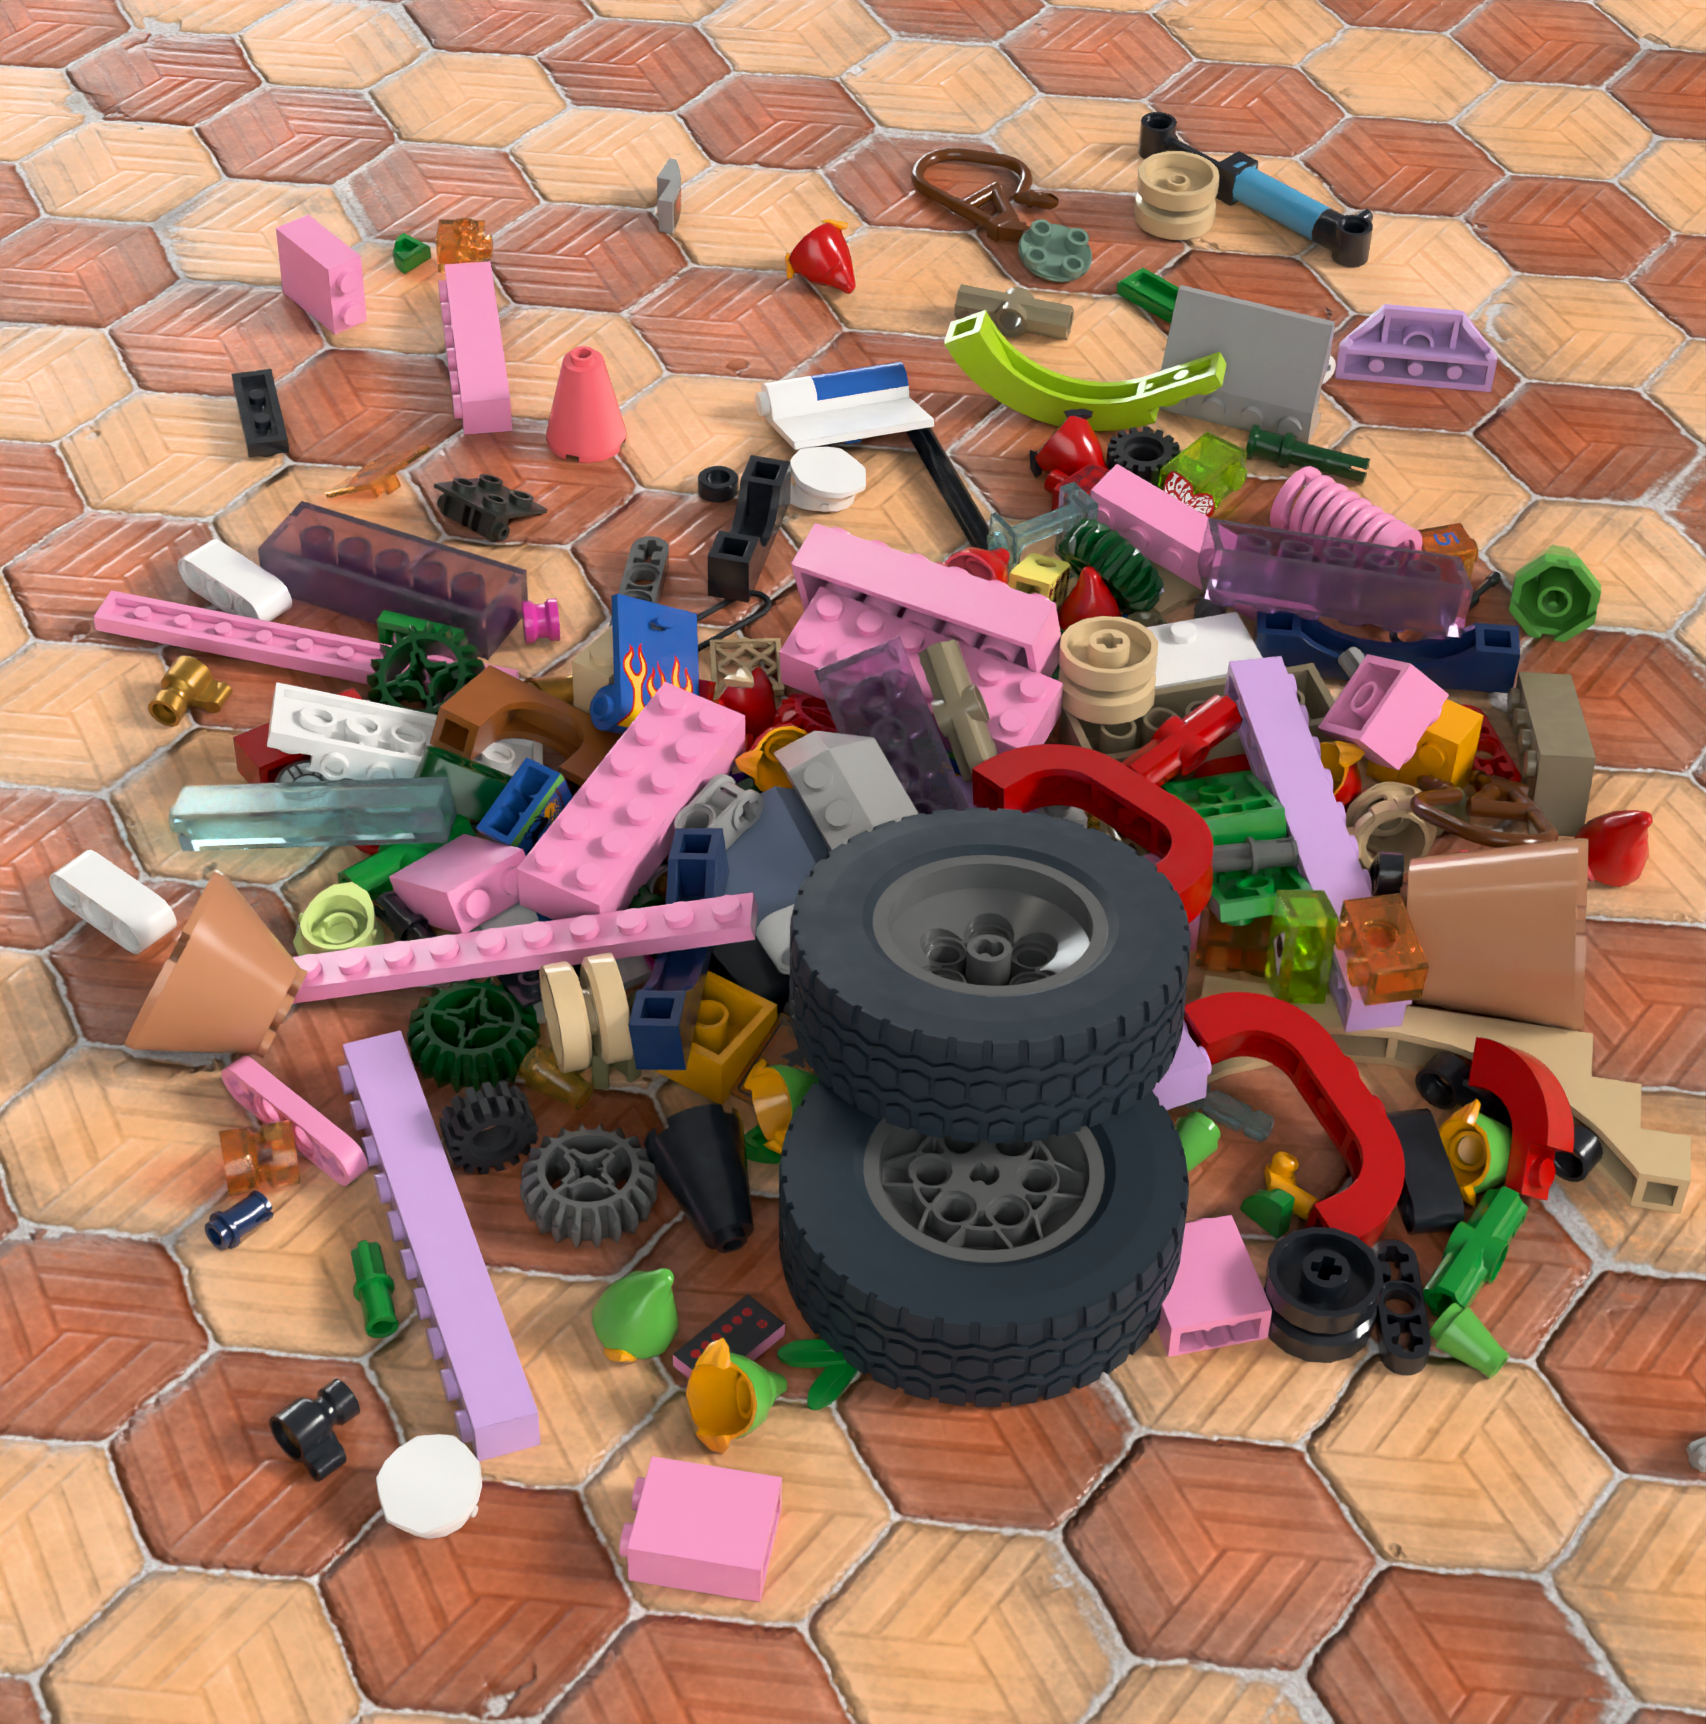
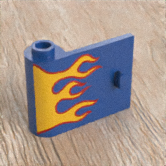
M621 594L611 596L614 683L600 688L591 700V720L597 729L623 735L664 682L700 696L697 613Z

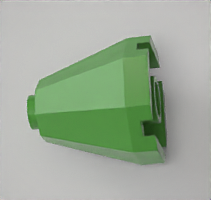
M1551 545L1535 555L1516 571L1509 611L1529 637L1541 638L1540 633L1555 635L1554 641L1566 642L1594 625L1597 606L1601 596V584L1570 547Z

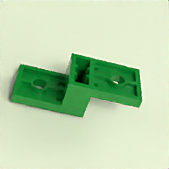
M1250 770L1168 782L1161 786L1162 789L1193 808L1204 819L1211 831L1214 846L1244 843L1245 837H1252L1254 841L1287 837L1285 808ZM1288 866L1259 869L1256 874H1248L1247 870L1213 873L1212 893L1207 905L1221 923L1225 922L1232 926H1242L1252 923L1256 917L1268 915L1276 918L1296 917L1301 913V910L1315 908V900L1312 887L1294 867Z

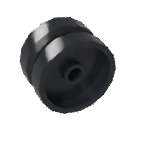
M1309 1227L1293 1231L1277 1242L1268 1258L1266 1284L1263 1288L1272 1308L1268 1333L1269 1339L1285 1353L1307 1362L1332 1363L1351 1358L1364 1348L1374 1330L1377 1305L1383 1288L1382 1265L1373 1249L1357 1236L1336 1228Z

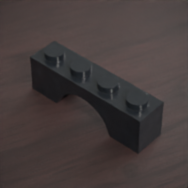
M750 456L740 479L738 502L729 532L718 531L708 554V596L749 603L790 503V461Z

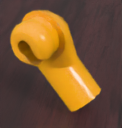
M1284 1151L1276 1152L1272 1157L1271 1163H1267L1264 1170L1267 1191L1278 1188L1292 1195L1295 1198L1292 1213L1307 1221L1313 1205L1320 1202V1199L1297 1187V1180L1294 1174L1299 1167L1297 1158Z

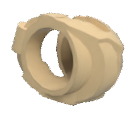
M1387 781L1367 787L1351 802L1346 813L1345 826L1348 834L1354 835L1357 840L1359 849L1358 860L1362 870H1369L1376 857L1375 854L1366 848L1372 849L1377 853L1378 851L1403 853L1404 873L1409 871L1411 858L1425 857L1434 843L1437 827L1421 820L1410 809L1411 798L1415 794L1422 792V790L1408 784ZM1378 836H1389V837L1386 838V839H1384V840H1381Z

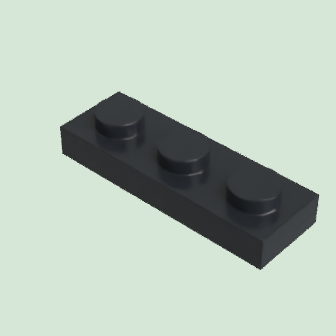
M264 369L231 374L248 457H270L275 454L289 452L288 438L272 370Z

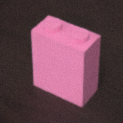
M309 215L277 227L276 236L283 293L333 334H338L367 321L361 256Z
M463 834L389 876V879L399 898L415 914H422L428 920V925L458 934L467 933L520 902L516 868L526 856L521 848Z
M1232 1215L1202 1218L1194 1222L1185 1223L1180 1265L1172 1288L1160 1308V1320L1156 1326L1168 1357L1268 1338L1272 1308Z
M652 1456L646 1478L637 1477L634 1485L632 1510L637 1511L634 1524L625 1522L620 1539L619 1555L628 1559V1580L761 1602L782 1510V1477Z

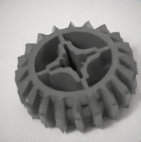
M581 1122L577 1131L569 1132L561 1127L557 1139L544 1136L541 1148H531L528 1162L523 1163V1169L521 1170L522 1184L520 1185V1196L524 1202L525 1212L528 1215L529 1221H536L540 1234L552 1232L556 1243L563 1241L567 1237L572 1238L576 1249L583 1240H590L598 1249L602 1239L610 1238L618 1244L621 1231L635 1234L639 1226L638 1222L648 1221L651 1207L655 1206V1201L657 1200L658 1173L655 1170V1165L649 1161L646 1149L641 1148L637 1136L625 1139V1134L621 1127L611 1133L606 1132L602 1122L595 1130H587ZM560 1179L561 1186L555 1190L552 1189L554 1183ZM624 1180L626 1185L621 1190H618L617 1184Z

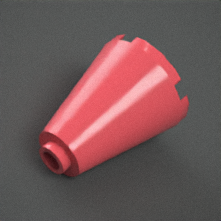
M587 346L576 347L563 357L546 429V441L549 449L565 460L566 454L578 456L579 463H593L611 458L620 451L622 442L626 441V427L604 358L600 352Z

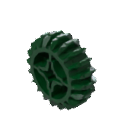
M1083 518L1077 525L1074 524L1063 536L1064 539L1058 546L1060 556L1063 561L1071 565L1074 577L1079 579L1082 569L1086 566L1095 568L1113 593L1120 612L1130 615L1137 611H1150L1160 601L1159 598L1165 592L1158 570L1152 567L1150 560L1145 558L1139 549L1130 544L1129 540L1120 536L1117 531L1111 530L1106 524L1099 523L1097 520Z
M428 622L423 633H419L415 626L409 625V636L402 638L401 635L393 632L392 638L395 644L392 647L380 644L379 651L384 658L371 659L370 666L375 673L366 676L367 683L372 688L368 692V699L370 702L438 715L440 706L486 669L483 661L478 659L479 652L476 646L468 645V640L464 634L459 632L453 636L451 628L446 625L437 632L434 625ZM427 656H444L455 662L449 664L446 661L432 662L429 661ZM410 664L409 668L402 673V671ZM425 669L430 676L429 679L431 681V683L427 685L429 695L425 691V686L423 684V681L427 680L425 675ZM453 690L451 695L446 700H444V697L447 695V693ZM405 700L408 703L422 702L426 705L427 709H411L402 706L398 702Z
M491 976L484 983H477L474 979H469L464 984H458L455 981L450 982L448 989L434 986L431 997H420L418 1009L411 1011L410 1025H408L409 1031H407L411 1059L414 1061V1066L420 1067L424 1079L434 1078L438 1088L452 1084L457 1094L464 1087L473 1086L475 1092H477L482 1087L481 1083L490 1082L492 1088L495 1089L498 1081L504 1080L514 1083L517 1072H528L531 1060L536 1059V1053L539 1049L538 1039L540 1038V1024L537 1023L536 1010L533 1005L523 1009L503 984L495 986Z

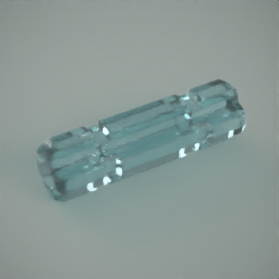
M1208 1085L1206 1098L1183 1105L1195 1112L1198 1109L1203 1110L1202 1114L1236 1132L1239 1129L1244 1130L1245 1136L1257 1142L1267 1140L1275 1122L1272 1116L1260 1110L1252 1112L1251 1106L1221 1091L1211 1092V1088Z

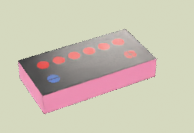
M747 1294L673 1354V1366L689 1379L698 1358L707 1346L723 1337L729 1346L730 1353L739 1354L754 1361L785 1335V1323Z

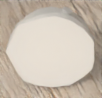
M828 446L803 448L790 461L791 473L794 478L791 482L790 504L800 509L822 512L844 510L853 504L857 493L865 490V467L841 448Z
M454 1435L416 1436L398 1447L384 1462L376 1477L379 1502L386 1521L414 1536L426 1539L445 1537L460 1529L470 1517L474 1518L478 1512L476 1504L479 1501L482 1488L480 1462L468 1447Z

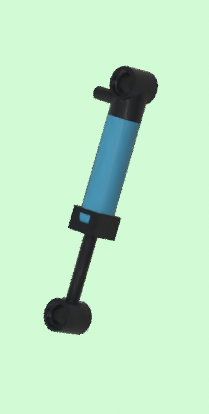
M1151 112L1142 117L1138 153L1143 159L1166 151H1184L1198 154L1210 160L1218 168L1220 179L1217 199L1230 206L1240 202L1332 251L1331 257L1342 266L1359 267L1368 261L1373 231V215L1370 210L1363 209L1355 215H1343L1258 170V161L1240 151L1219 162L1179 141L1176 135L1177 121L1170 114Z

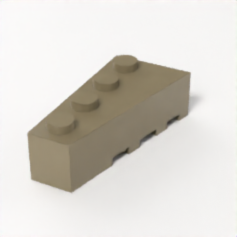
M1518 672L1516 688L1510 687L1508 690L1507 712L1508 714H1513L1512 731L1513 734H1516L1521 782L1529 787L1527 796L1555 826L1558 836L1575 837L1578 830L1585 824L1596 757L1571 674ZM1527 823L1528 834H1537V831Z

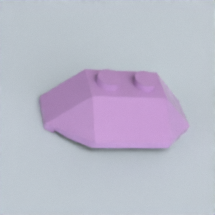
M1384 304L1340 341L1335 379L1491 392L1497 355L1464 311Z

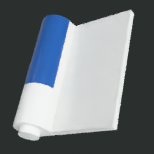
M901 361L763 383L761 392H757L755 395L759 416H765L768 423L794 450L844 441L845 444L861 442L862 438L934 427V419L910 398L908 377Z

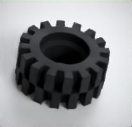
M1136 427L1129 428V434L1121 430L1118 432L1117 437L1114 435L1111 437L1107 448L1106 465L1111 470L1118 464L1163 490L1168 474L1171 471L1178 472L1180 446L1178 442L1173 443L1174 438L1171 435L1163 438V431L1157 429L1155 433H1150V427H1143V432H1138Z
M498 1081L495 1089L492 1088L490 1082L481 1083L482 1090L477 1092L471 1086L465 1089L467 1095L465 1098H461L459 1095L454 1096L451 1099L453 1107L445 1106L442 1111L444 1118H440V1127L448 1152L454 1164L458 1168L463 1166L465 1172L472 1173L477 1167L479 1174H488L489 1167L495 1166L496 1172L505 1170L503 1163L510 1161L513 1166L520 1162L518 1154L521 1153L527 1156L531 1150L530 1144H536L538 1136L536 1132H538V1127L527 1097L515 1085L508 1088L506 1082Z

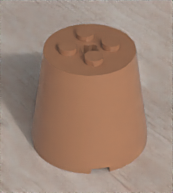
M1577 838L1411 858L1408 882H1403L1402 887H1400L1397 939H1400L1401 948L1398 950V966L1402 976H1408L1410 979L1413 993L1412 1003L1583 1032L1586 936L1577 935H1586L1588 839Z

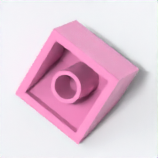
M1367 654L1318 726V729L1336 741L1356 744L1365 752L1363 756L1381 766L1399 770L1414 755L1417 748L1416 744L1427 727L1431 726L1439 718L1442 705L1449 694L1410 663Z

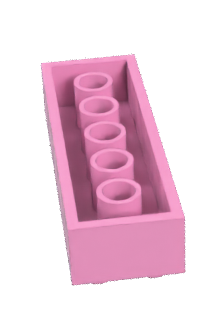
M817 523L812 527L791 563L804 611L821 586L1050 678L1059 663L1061 632L1056 603L1051 602L1041 594H1027L1012 589L999 580L988 581L970 575L962 568L956 566L946 567L931 562L920 554H907L892 549L881 541H868L853 536L842 528H829Z
M820 586L779 651L781 683L918 739L933 735L936 743L933 745L953 752L949 739L943 736L934 717L931 701L934 700L918 655L928 646L953 639ZM957 641L972 684H976L985 701L990 717V722H987V725L996 745L997 753L1000 754L1025 746L1044 744L1061 715L1063 682Z
M664 682L516 868L520 905L553 920L626 910L631 904L634 895H638V889L647 883L669 854L675 833L674 820L678 812L687 806L715 775L721 773L729 775L736 765L734 759L745 753V715Z

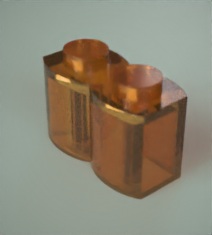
M1206 905L1201 912L1195 965L1205 970L1224 973L1244 971L1262 978L1289 977L1293 956L1296 917L1276 918L1268 915L1256 917L1252 923L1247 925L1232 926L1225 922L1221 923L1208 905ZM1285 930L1280 972L1277 977L1273 938Z

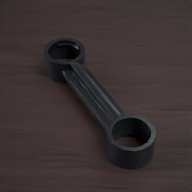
M1445 1052L1437 1053L1417 1073L1415 1077L1417 1090L1429 1104L1439 1109L1447 1110L1455 1107L1456 1104L1464 1107L1478 1099L1481 1104L1479 1108L1481 1114L1495 1119L1512 1130L1510 1114L1503 1101L1494 1093L1468 1086L1470 1069L1455 1055ZM1440 1077L1443 1078L1449 1085H1447L1446 1083H1444V1082L1440 1079ZM1574 1124L1573 1152L1578 1157L1572 1153L1555 1151L1554 1165L1557 1176L1567 1181L1579 1182L1584 1180L1602 1159L1603 1149L1601 1143L1591 1131L1583 1126Z

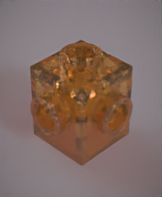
M458 218L456 220L439 219L436 236L438 273H445L444 265L485 262L486 258L492 259L493 238L492 235L485 234V220H472L470 218Z

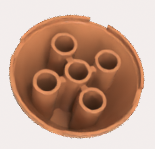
M215 870L183 927L179 941L169 959L167 958L125 1040L124 1045L133 1050L255 1054L264 1058L277 1033L275 1031L283 1023L295 1000L294 997L308 971L299 967L224 873Z

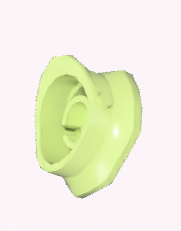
M350 882L333 884L320 892L311 901L304 913L299 914L298 923H300V927L293 940L298 955L302 956L305 954H319L347 950L349 948L384 944L385 934L382 923L375 918L374 905L368 892L355 883Z

